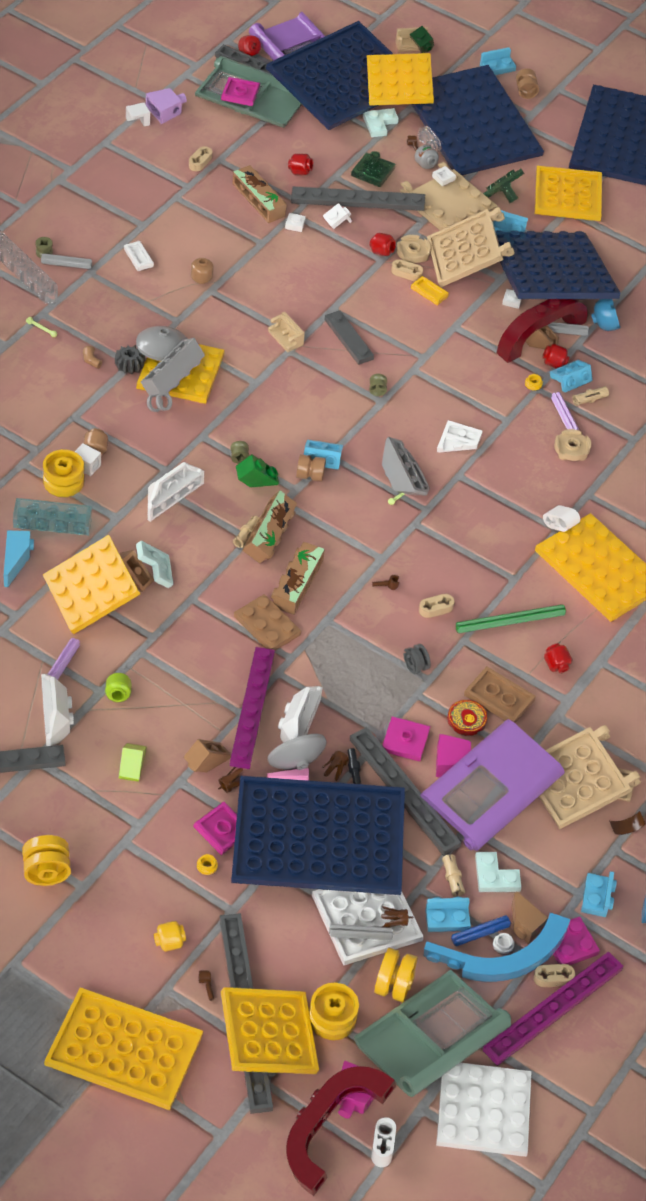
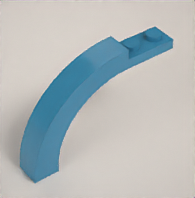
M550 913L543 930L537 938L525 948L507 956L496 958L476 957L428 941L426 942L423 956L434 963H445L452 969H463L462 978L482 982L510 980L528 974L545 963L562 943L571 919Z

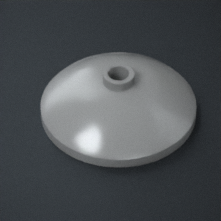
M153 326L138 334L136 346L146 357L162 361L182 340L188 338L177 329L167 326Z
M321 734L299 736L276 747L271 751L267 759L271 766L278 769L302 770L318 758L325 749L327 741Z

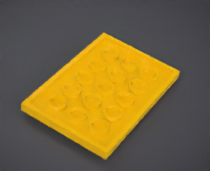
M591 513L581 518L580 523L565 532L559 531L535 547V551L610 622L646 601V563Z
M80 987L45 1058L44 1065L170 1110L202 1039L203 1031Z

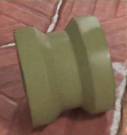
M40 237L36 240V255L41 258L43 253L53 254V242L50 238Z
M374 374L370 377L369 391L372 395L383 396L386 394L387 377L383 374Z
M236 441L231 444V459L234 463L239 464L249 457V445L246 442Z

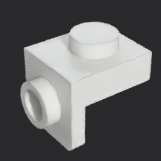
M339 203L323 215L333 229L346 219L349 223L352 222L349 217L351 215L346 207L342 208Z

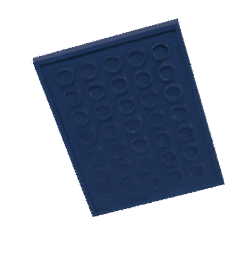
M357 21L267 63L266 69L328 130H331L379 106L369 105L367 55H389L393 53L360 21Z
M489 65L432 77L434 103L412 104L451 170H456L460 175L543 156L544 150Z
M593 84L569 168L602 172V176L646 185V95Z
M496 231L499 245L502 246L510 242L511 248L515 252L512 256H503V260L499 262L518 299H620L621 293L586 233L582 231H576L575 233H568L566 231H560L559 233H552L550 231Z
M240 776L231 883L401 895L405 788Z

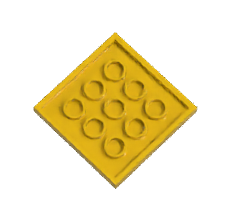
M430 53L367 55L369 105L434 103Z
M537 166L534 214L592 221L601 220L602 172Z
M198 344L205 356L200 360L201 363L190 370L188 376L179 381L180 384L169 391V395L206 404L224 357V349ZM147 357L137 381L136 389L145 390L141 381L161 361Z
M109 535L43 574L73 634L141 594Z
M223 987L221 998L232 1071L317 1074L319 1066L306 992Z

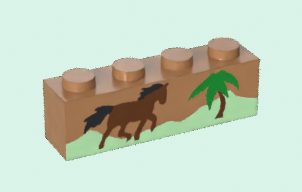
M251 165L233 171V185L268 223L285 217L286 202L277 195L276 191L268 185L267 181Z
M280 490L273 495L242 551L258 563H262L265 559L269 560L275 553L274 547L282 539L280 537L281 534L289 526L287 522L296 513L294 509L297 503Z
M303 542L301 547L296 549L294 560L289 561L286 574H282L279 587L274 588L271 596L274 599L273 603L280 610L293 615L296 613L323 563L325 549Z

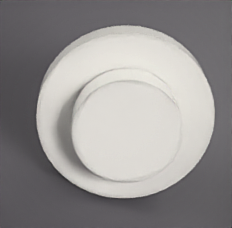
M501 933L494 938L493 947L498 953L508 954L514 949V940L509 934Z

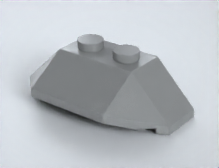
M387 437L382 466L392 489L397 493L426 496L430 487L418 463L404 447L402 440Z

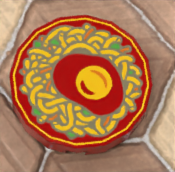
M461 700L455 702L450 707L447 715L448 724L458 734L473 736L485 729L487 712L483 706L475 701Z

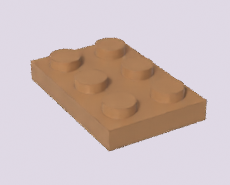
M265 594L234 612V617L264 648L276 651L301 635V630Z
M487 666L464 692V696L479 703L503 720L509 719L514 723L519 720L536 698L532 693Z

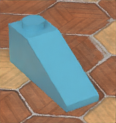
M7 530L4 587H9L29 560L30 550H34V539H31L30 531Z

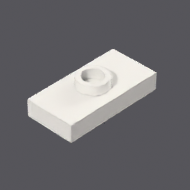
M140 241L124 245V250L137 271L153 267L154 262Z

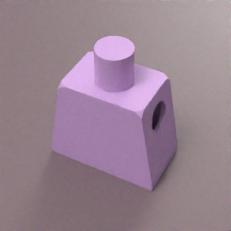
M169 88L146 93V106L161 124L180 115L182 104L187 102L184 93L176 95Z

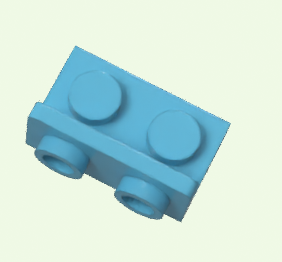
M509 47L481 54L480 66L489 65L495 75L516 71V65L510 57L511 49Z
M501 210L505 219L499 222L493 221L495 231L525 232L528 218Z
M580 360L550 371V377L561 383L563 392H568L593 380L591 365Z
M307 440L304 455H309L312 459L315 457L326 458L325 468L339 469L343 445Z
M610 871L609 877L591 873L587 874L581 912L606 917L608 909L612 910L614 898L611 897V892L615 893L617 880H613L614 872Z
M434 897L427 899L425 913L428 932L463 931L471 928L469 898Z

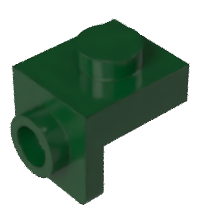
M423 26L410 34V38L419 47L420 53L429 52L434 47L433 38Z

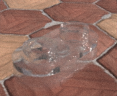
M428 126L419 128L418 139L424 145H429L436 152H439L441 150L439 138Z

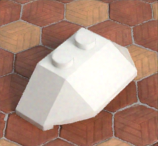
M183 462L159 480L153 482L148 487L147 520L151 522L203 485L204 470Z
M41 674L46 746H56L70 733V725H74L73 712L69 713V708H72V697L67 696V688L55 677Z
M305 687L293 696L291 703L287 702L284 714H286L285 718L281 717L278 729H281L280 738L283 743L308 734L322 698L323 687Z

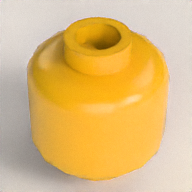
M177 921L159 924L157 926V933L153 934L156 946H161L164 952L182 948L183 942L186 941L184 927L182 924L179 925Z

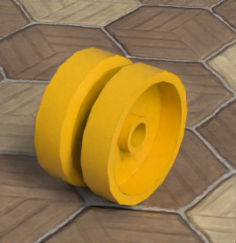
M64 449L48 454L43 460V484L45 489L57 497L74 496L80 492L84 486V462L82 457L74 451Z
M42 835L30 839L23 845L24 878L34 885L48 886L61 883L70 876L69 845L65 839L54 835Z
M388 947L377 977L374 994L385 997L390 992L391 986L394 985L392 991L393 1000L403 1003L415 977L418 957L407 953L403 957L401 964L398 965L400 960L399 950Z
M335 982L327 983L317 988L312 995L309 1012L312 1029L317 1035L323 1039L333 1041L343 1039L352 1033L356 1026L359 1009L358 997L354 991L344 984Z

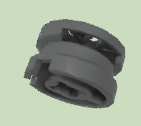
M418 643L413 648L408 647L404 650L406 652L403 653L404 660L412 674H418L421 670L425 671L430 668V657L422 644Z

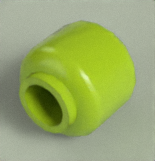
M124 673L111 674L105 684V693L108 699L113 702L127 700L131 694V679Z

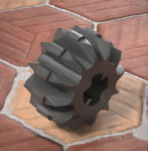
M127 345L126 348L121 346L120 350L116 351L115 364L118 371H123L124 374L127 372L132 374L134 371L139 373V370L143 369L145 355L135 345L133 347Z

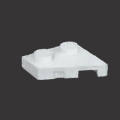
M448 420L438 444L437 452L477 449L482 436V430Z

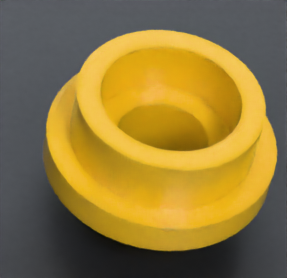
M531 374L526 378L525 386L528 389L539 390L542 388L543 381L539 375Z
M210 854L201 856L197 861V869L204 875L213 874L218 868L217 860Z

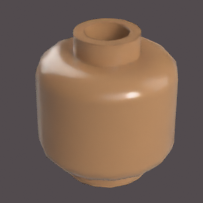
M206 258L194 260L191 264L192 279L199 284L209 282L213 278L212 262Z
M94 428L85 433L84 444L101 452V455H103L107 451L108 436L103 430Z

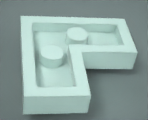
M394 108L371 110L363 113V118L371 137L387 136L385 125L398 124L399 118Z
M143 541L136 544L138 559L152 566L154 581L167 588L173 585L169 555Z
M476 852L475 861L479 892L521 891L519 869L499 870L497 852Z

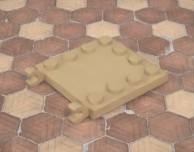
M441 162L440 164H438L440 168L444 166L448 168L445 162ZM454 169L451 171L456 175L455 181L441 186L435 179L414 190L408 181L401 183L404 187L400 190L401 193L426 194L424 211L418 212L439 230L445 229L488 209L491 212L498 206Z
M500 207L495 208L491 212L488 209L427 236V240L431 245L430 252L440 287L502 261L503 256L515 254L510 242L502 246L498 242L493 221L499 222L505 219Z
M606 725L601 726L595 731L589 727L545 750L561 764L565 772L539 796L559 829L631 793V787L641 783L639 780L640 775L637 771L623 777L600 741L610 738V731Z

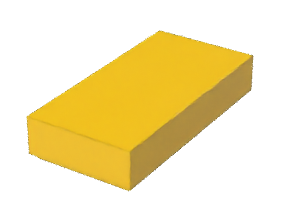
M421 276L411 284V289L436 305H439L448 298L449 292L424 276Z

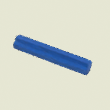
M507 915L455 933L452 935L451 940L454 946H460L510 927L511 921Z

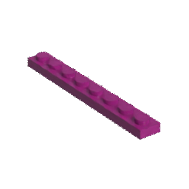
M255 647L231 754V767L250 769L274 660L275 650Z
M608 951L517 1020L508 1029L483 1046L482 1051L497 1066L621 972L623 965Z

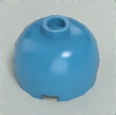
M599 299L594 305V313L591 314L593 323H597L605 331L620 329L613 300Z

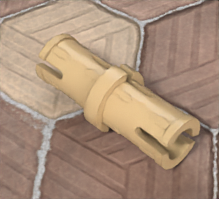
M606 386L594 390L588 389L584 393L573 395L572 400L575 406L587 402L594 403L595 400L608 397L609 391Z
M252 516L248 523L240 528L239 534L233 539V544L236 547L243 548L259 520L258 516Z
M446 855L442 858L446 870L445 878L450 884L452 896L457 897V892L458 897L465 894L461 880L462 873L458 870L455 855H450L451 860L449 855Z

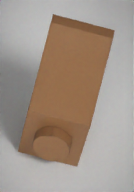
M546 325L531 334L526 343L530 347L545 349L547 345L550 346L553 343L558 345L559 337Z
M134 550L120 552L139 592H143L154 581V578L142 561L138 559Z
M197 739L183 758L188 762V767L194 772L207 773L229 760L231 754L220 742Z
M516 892L512 901L513 931L518 938L530 944L541 933L548 917L519 892Z

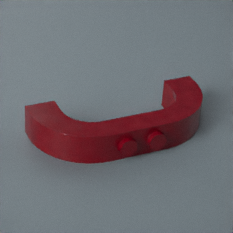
M548 299L526 310L503 333L497 347V354L507 363L521 357L523 345L529 336L538 329L560 318L567 324H585L588 316L587 307L579 299Z
M357 1066L344 1069L328 1079L320 1090L316 1089L310 1098L311 1102L306 1108H301L298 1112L297 1120L288 1135L286 1154L295 1179L311 1195L314 1196L328 1178L326 1172L308 1157V1147L312 1138L340 1101L352 1093L368 1094L381 1104H384L396 1088L395 1080L392 1077L372 1067Z

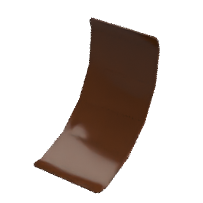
M640 811L625 820H609L616 835L632 833L646 824Z

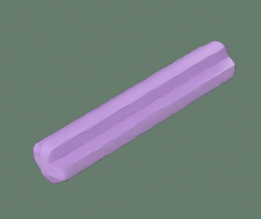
M553 393L551 399L566 428L579 430L561 393Z
M71 638L48 675L55 677L57 680L60 678L80 646L78 639Z

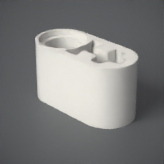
M558 505L545 513L543 520L549 528L565 532L580 523V516L575 509Z
M387 1117L379 1119L375 1127L371 1159L378 1167L388 1166L391 1163L394 1151L396 1124ZM381 1130H387V1131H389L390 1133H389V1134H383V1133L381 1132ZM381 1146L385 1147L384 1154L381 1153Z

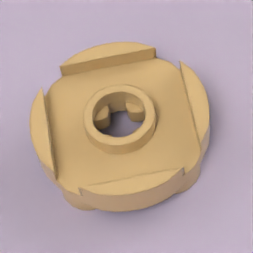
M406 235L397 243L396 251L398 256L404 261L411 263L426 262L430 255L431 245L425 238L424 240L419 239L418 235Z
M567 429L562 431L559 436H556L554 448L561 460L584 461L591 449L590 438L581 435L582 432L579 430Z

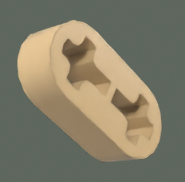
M206 146L200 147L189 158L190 170L201 171L211 161L212 149Z
M399 259L392 262L391 272L398 277L416 281L423 275V268L420 265Z
M441 594L423 599L419 605V613L425 618L449 613L453 610L454 598L449 594Z
M567 964L540 965L536 968L533 979L540 987H562L575 977V970ZM563 972L566 973V976H568V978H564V975L561 974ZM541 973H544V975L547 977V979H543V976H541Z

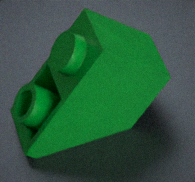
M252 454L236 465L238 480L249 487L275 486L279 484L276 468Z

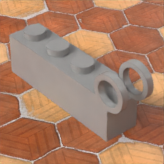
M195 338L182 340L141 381L149 395L147 406L150 411L169 410L172 406V398L169 395V391L180 384L179 381L188 376L190 370L201 363L200 360L205 354ZM162 396H166L168 400L166 407H163ZM153 397H156L157 409L151 405Z

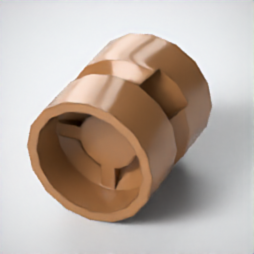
M532 69L520 70L516 74L519 95L525 99L534 98L539 93L536 74Z
M300 454L296 478L307 479L311 477L312 480L322 482L326 458L315 457L312 459L309 455Z

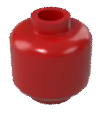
M253 35L243 36L238 43L239 51L255 56L261 50V41Z
M293 154L288 161V168L291 169L294 175H308L313 170V159L308 154Z
M377 233L371 238L370 247L376 255L389 256L395 251L396 242L393 236L389 234Z
M555 343L550 346L547 345L542 355L544 363L555 369L566 365L570 357L567 356L568 351L566 348Z
M556 643L545 650L544 660L550 671H558L561 674L570 669L569 665L573 659L565 645Z

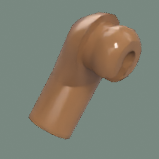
M86 346L83 349L84 361L99 369L102 365V360L94 357V347Z

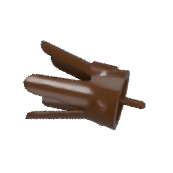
M336 751L332 754L330 760L322 766L324 768L331 762L324 776H329L338 767L335 781L339 779L344 765H347L349 760L344 752Z
M234 767L226 776H222L219 779L221 787L218 790L222 788L228 793L233 788L240 786V780L233 781L239 777L243 768H239L231 774L236 768Z
M382 906L383 909L387 910L384 911L381 918L394 920L386 922L382 927L408 926V918H414L413 916H408L407 909L397 910Z

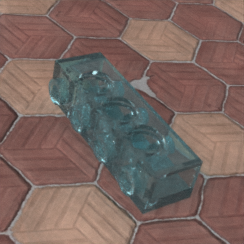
M16 498L13 512V528L89 536L92 506Z

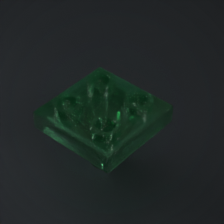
M372 151L370 154L366 152L351 171V176L381 187L395 170V163L380 158V153L377 151Z
M521 168L516 172L513 169L496 180L495 183L486 187L488 191L483 194L489 198L498 191H502L509 203L519 198L510 186L511 182L525 173Z

